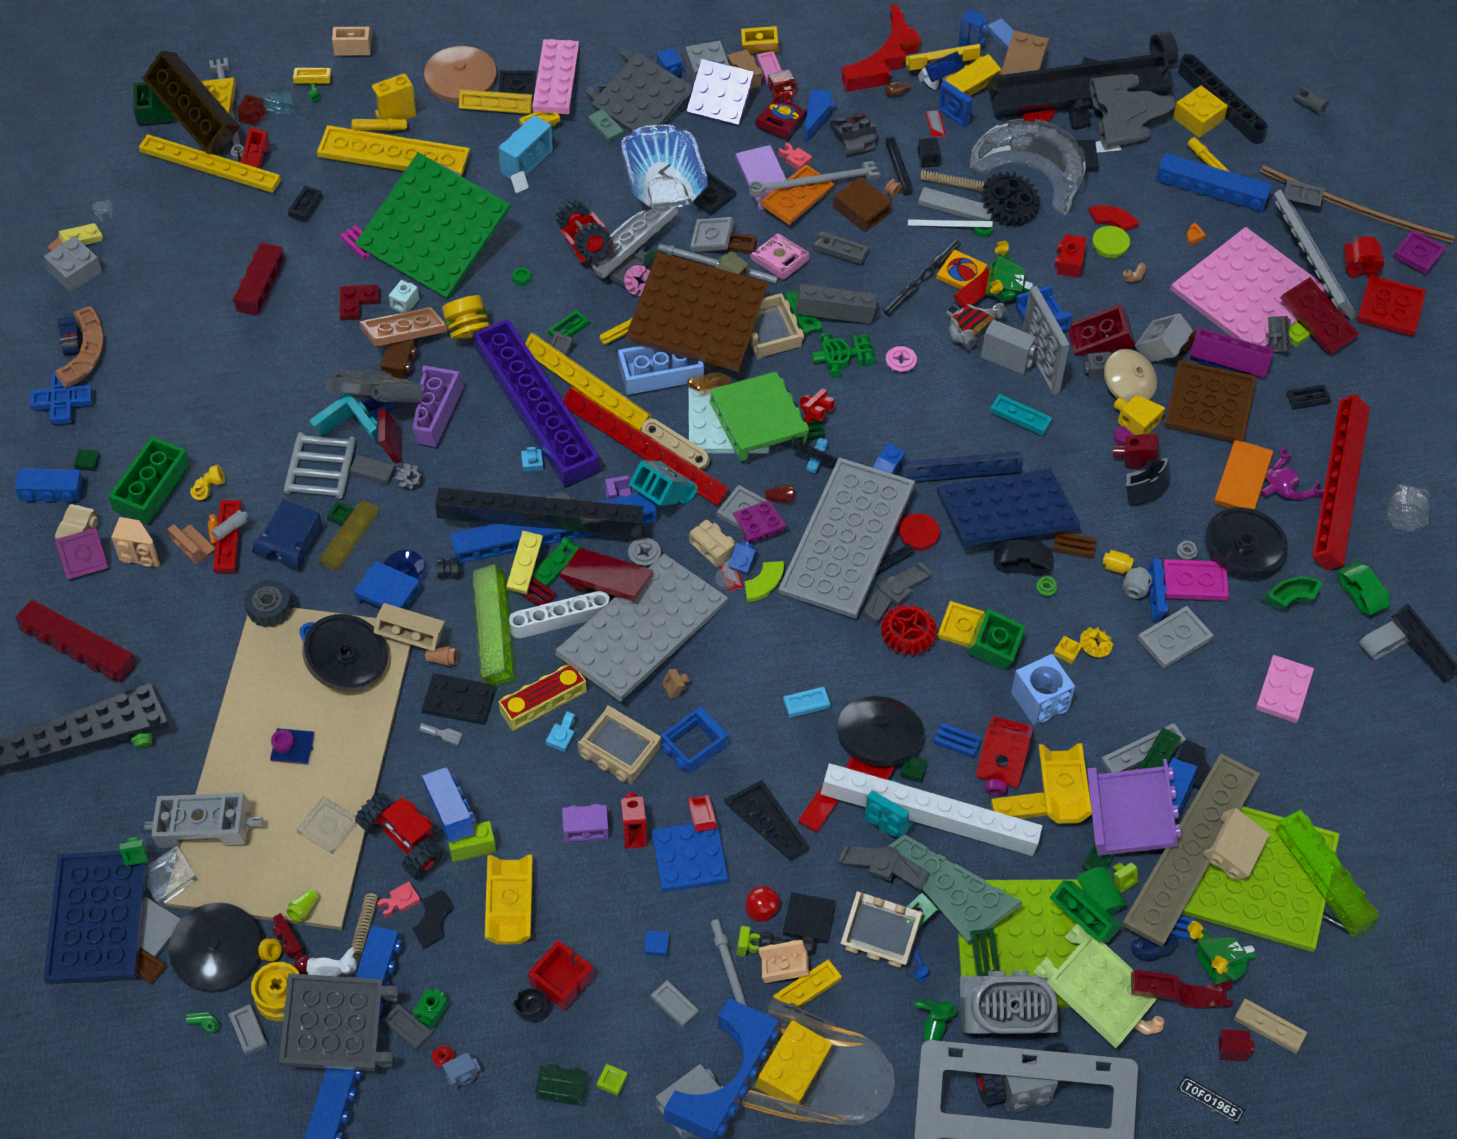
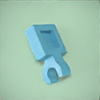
M566 712L562 725L555 724L546 739V745L566 753L575 736V731L571 730L576 722V719H574L575 714Z

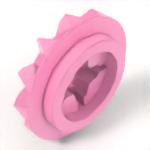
M640 265L629 268L624 277L626 289L635 296H641L650 270ZM642 276L641 280L645 283L639 284L638 286V281L635 279V277L638 278Z
M903 346L894 347L886 354L887 367H891L892 371L897 370L899 373L906 371L908 373L910 369H914L917 363V356L910 348ZM900 356H902L903 359L902 364L899 363Z

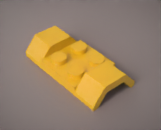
M980 44L906 56L905 64L907 71L926 68L927 62H941L943 57H945V61L959 58L960 62L977 59L980 57Z
M1082 743L1076 744L1068 751H1050L1045 745L1039 744L1040 768L1047 816L1057 824L1082 822L1092 815Z
M488 855L485 912L486 940L497 945L521 944L531 938L532 855H526L520 860H501L493 855Z

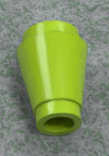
M308 889L288 904L286 909L287 915L295 922L305 920L319 898L318 894L314 890Z

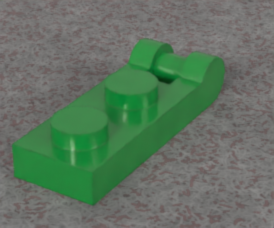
M795 291L785 293V300H788L790 310L796 316L799 329H802L803 334L808 335L811 331H822L821 323L816 316L795 313Z
M565 537L561 544L533 571L532 576L549 588L560 577L561 571L578 548L583 547L573 544L570 538ZM567 550L571 551L569 555L565 553Z

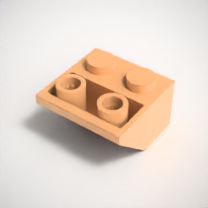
M333 27L332 43L334 55L371 54L372 27Z
M119 517L111 537L119 560L125 563L142 564L146 567H159L160 562L153 540L139 520Z

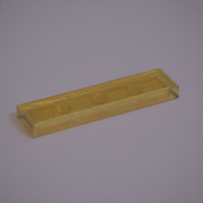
M360 500L320 557L319 564L338 571L379 513V507Z

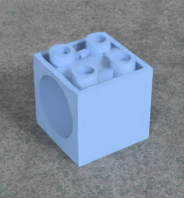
M1050 654L1016 670L1011 693L1032 724L1035 725L1039 722L1044 723L1058 713L1063 714L1067 712L1070 708L1075 685L1054 655ZM1035 688H1045L1053 692V694H1043L1036 691Z

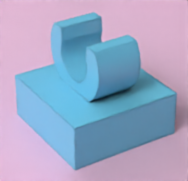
M528 447L527 451H521L523 472L543 470L541 449L535 450V447Z

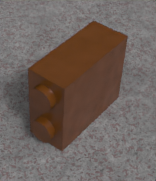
M861 177L851 181L844 189L837 191L833 198V209L864 233L891 214L892 200Z

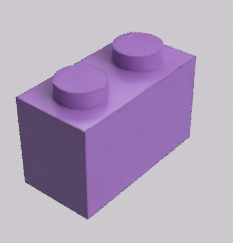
M592 804L584 807L573 805L562 808L564 842L609 839L606 805Z

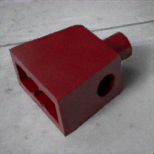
M1158 433L1126 436L1125 446H1113V457L1125 458V467L1127 469H1142L1148 459H1159Z

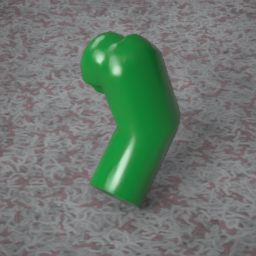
M209 1012L189 1013L186 1016L187 1025L200 1024L208 1033H213L218 1029V1021Z

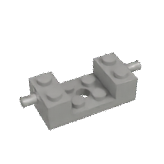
M244 793L157 796L154 821H145L144 829L145 831L152 830L151 837L159 848L180 847L182 839L219 838L224 845H246L249 827L263 826V817H250L251 804ZM197 813H204L202 819L194 820V816Z

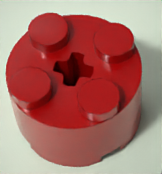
M1364 236L1355 238L1356 242L1351 244L1350 241L1346 243L1343 247V255L1348 276L1351 278L1358 277L1359 275L1377 276L1378 272L1385 265L1381 242H1378L1375 237Z

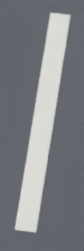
M908 220V225L992 227L993 221Z

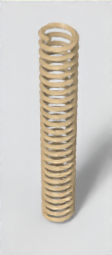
M923 169L921 170V180L924 179L927 182L930 180V182L944 183V185L950 184L952 186L953 184V187L970 188V190L976 189V191L979 189V192L983 190L984 181L982 184L979 181L978 184V180L975 183L974 179L972 183V179H961V177L958 179V176L956 179L953 176L952 179V175L949 179V174L946 178V174L944 175L943 173L942 175L937 172L932 174L931 171L929 174V171H927L926 174L925 170L923 174Z
M375 894L365 895L363 908L361 909L362 911L360 912L354 934L355 937L352 941L351 948L355 949L352 957H356L357 970L363 954V947H365L364 944H366V937H368L367 934L370 930V921H372L374 908H376L378 896Z

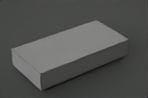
M668 980L651 994V999L682 1028L699 1014V1010Z
M251 1005L228 1013L245 1056L267 1047Z

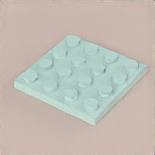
M689 385V441L707 453H735L709 402L711 389L725 385ZM769 446L752 450L748 453H769Z

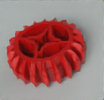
M905 603L903 607H900L897 604L895 609L890 608L888 614L885 613L881 622L880 633L883 637V642L888 643V649L894 648L895 654L899 651L902 652L903 657L906 653H910L911 657H913L914 652L921 655L923 650L927 652L929 646L934 644V640L937 637V623H934V616H930L929 610L923 612V606L916 608L915 604H913L912 607H908Z

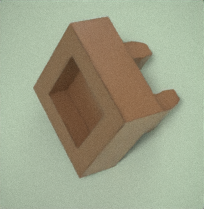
M670 669L662 684L670 699H675L679 697L682 690L686 689L684 683H689L690 680L687 674L679 675L676 669Z

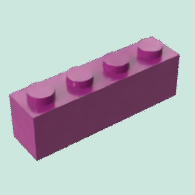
M1198 327L1189 356H1193L1197 360L1210 361L1217 366L1224 365L1235 371H1244L1253 376L1265 378L1274 349Z

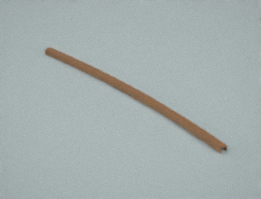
M1265 165L1261 167L1260 172L1281 182L1287 183L1288 180L1300 182ZM1323 193L1322 199L1377 220L1411 231L1415 230L1423 235L1452 243L1455 239L1454 235L1397 219L1329 193Z

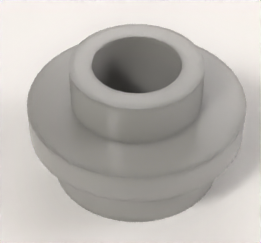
M1183 541L1177 547V555L1183 560L1194 559L1198 552L1196 545L1191 541Z

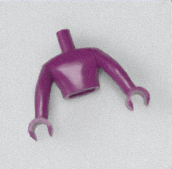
M1282 448L1280 459L1265 475L1269 486L1261 490L1262 495L1266 497L1276 491L1284 498L1292 500H1304L1313 496L1322 498L1324 489L1322 491L1318 490L1321 487L1319 482L1314 485V489L1298 492L1293 490L1299 484V478L1290 467L1282 468L1285 463L1290 462L1292 459V453L1285 455L1287 448Z

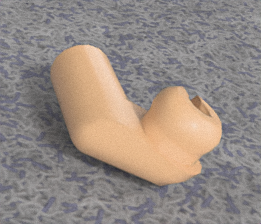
M1155 1016L1152 1020L1146 1022L1140 1019L1134 1028L1145 1035L1162 1031L1165 1022L1162 1017Z

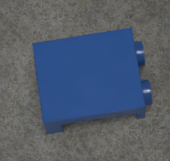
M1050 285L1039 288L1061 330L1070 329L1072 315L1069 310L1062 311L1053 297V287ZM1029 292L1017 295L1016 310L1023 321Z
M377 561L372 567L367 569L364 579L354 589L356 602L359 604L364 600L380 608L386 603L409 610L421 592L418 579Z

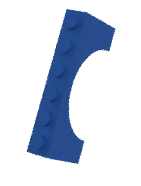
M728 998L718 1015V1028L729 1034L736 1041L742 1052L743 1063L738 1074L726 1086L711 1093L686 1094L674 1090L664 1107V1121L702 1139H718L719 1136L723 1137L728 1127L727 1122L729 1118L735 1117L740 1099H745L749 1091L748 1085L751 1079L755 1080L760 1071L759 1065L762 1061L765 1062L767 1060L772 1042L776 1043L780 1036L781 1030H778L779 1020Z

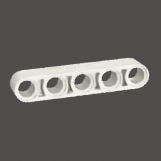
M597 591L516 611L509 617L510 633L515 638H524L588 622L609 603V596L605 592Z

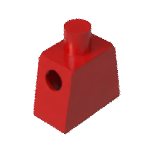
M627 793L625 798L621 799L625 849L647 847L643 798L638 797L636 793ZM638 824V828L631 829V825Z

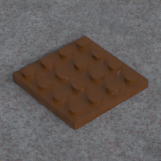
M1179 360L1164 427L1232 442L1234 440L1243 442L1256 376Z

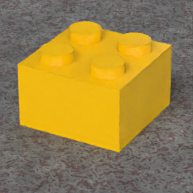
M1199 86L1176 102L1173 118L1200 138L1224 121L1228 105L1203 86Z

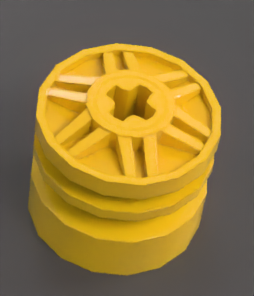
M480 295L460 298L442 306L445 320H455L454 323L448 326V330H456L450 334L452 340L472 338L474 332L490 326L489 322H483L487 320V315H477L478 312L484 309Z

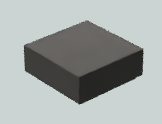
M555 331L550 345L568 356L575 339Z

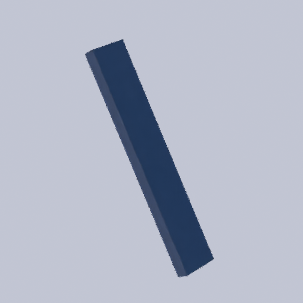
M1020 451L901 462V477L915 482L1021 473Z

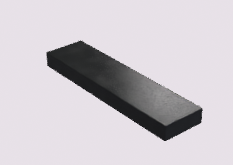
M1408 603L1391 616L1443 683L1457 674V664Z

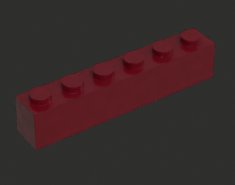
M33 599L15 617L21 632L26 635L31 634L43 644L48 643L57 652L68 654L76 662L81 661L85 663L89 669L103 673L111 681L116 680L122 683L137 665L133 653Z

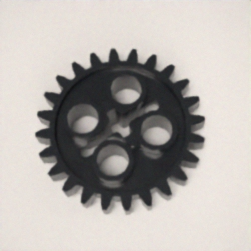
M1006 171L1005 175L1002 172H999L998 176L993 174L991 178L987 179L981 192V201L985 202L983 208H989L986 213H993L992 219L998 217L999 223L1004 220L1006 225L1011 222L1013 226L1017 222L1022 226L1024 222L1029 223L1030 219H1034L1039 211L1041 204L1039 200L1041 197L1037 195L1038 190H1033L1035 184H1028L1029 179L1023 180L1022 174L1016 177V172L1010 175L1008 171Z

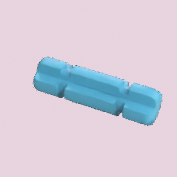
M819 438L815 449L818 448V450L825 451L828 441ZM810 457L807 471L813 474L816 473L821 462L816 460V458Z

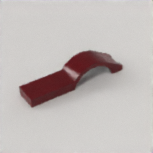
M1135 969L1131 972V994L1176 1000L1182 1006L1195 1009L1222 1008L1233 1005V1000H1227L1226 990L1232 988V983L1222 982L1216 985L1195 986L1183 983L1177 975Z

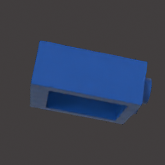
M700 706L661 734L660 747L666 755H670L674 759L675 764L680 770L684 769L689 775L726 748L729 735ZM698 725L713 743L688 760L673 743Z

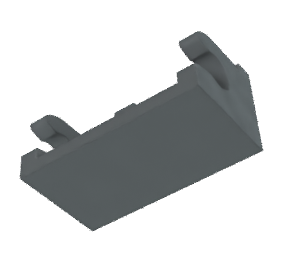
M1288 180L1284 194L1291 201L1320 207L1325 188Z

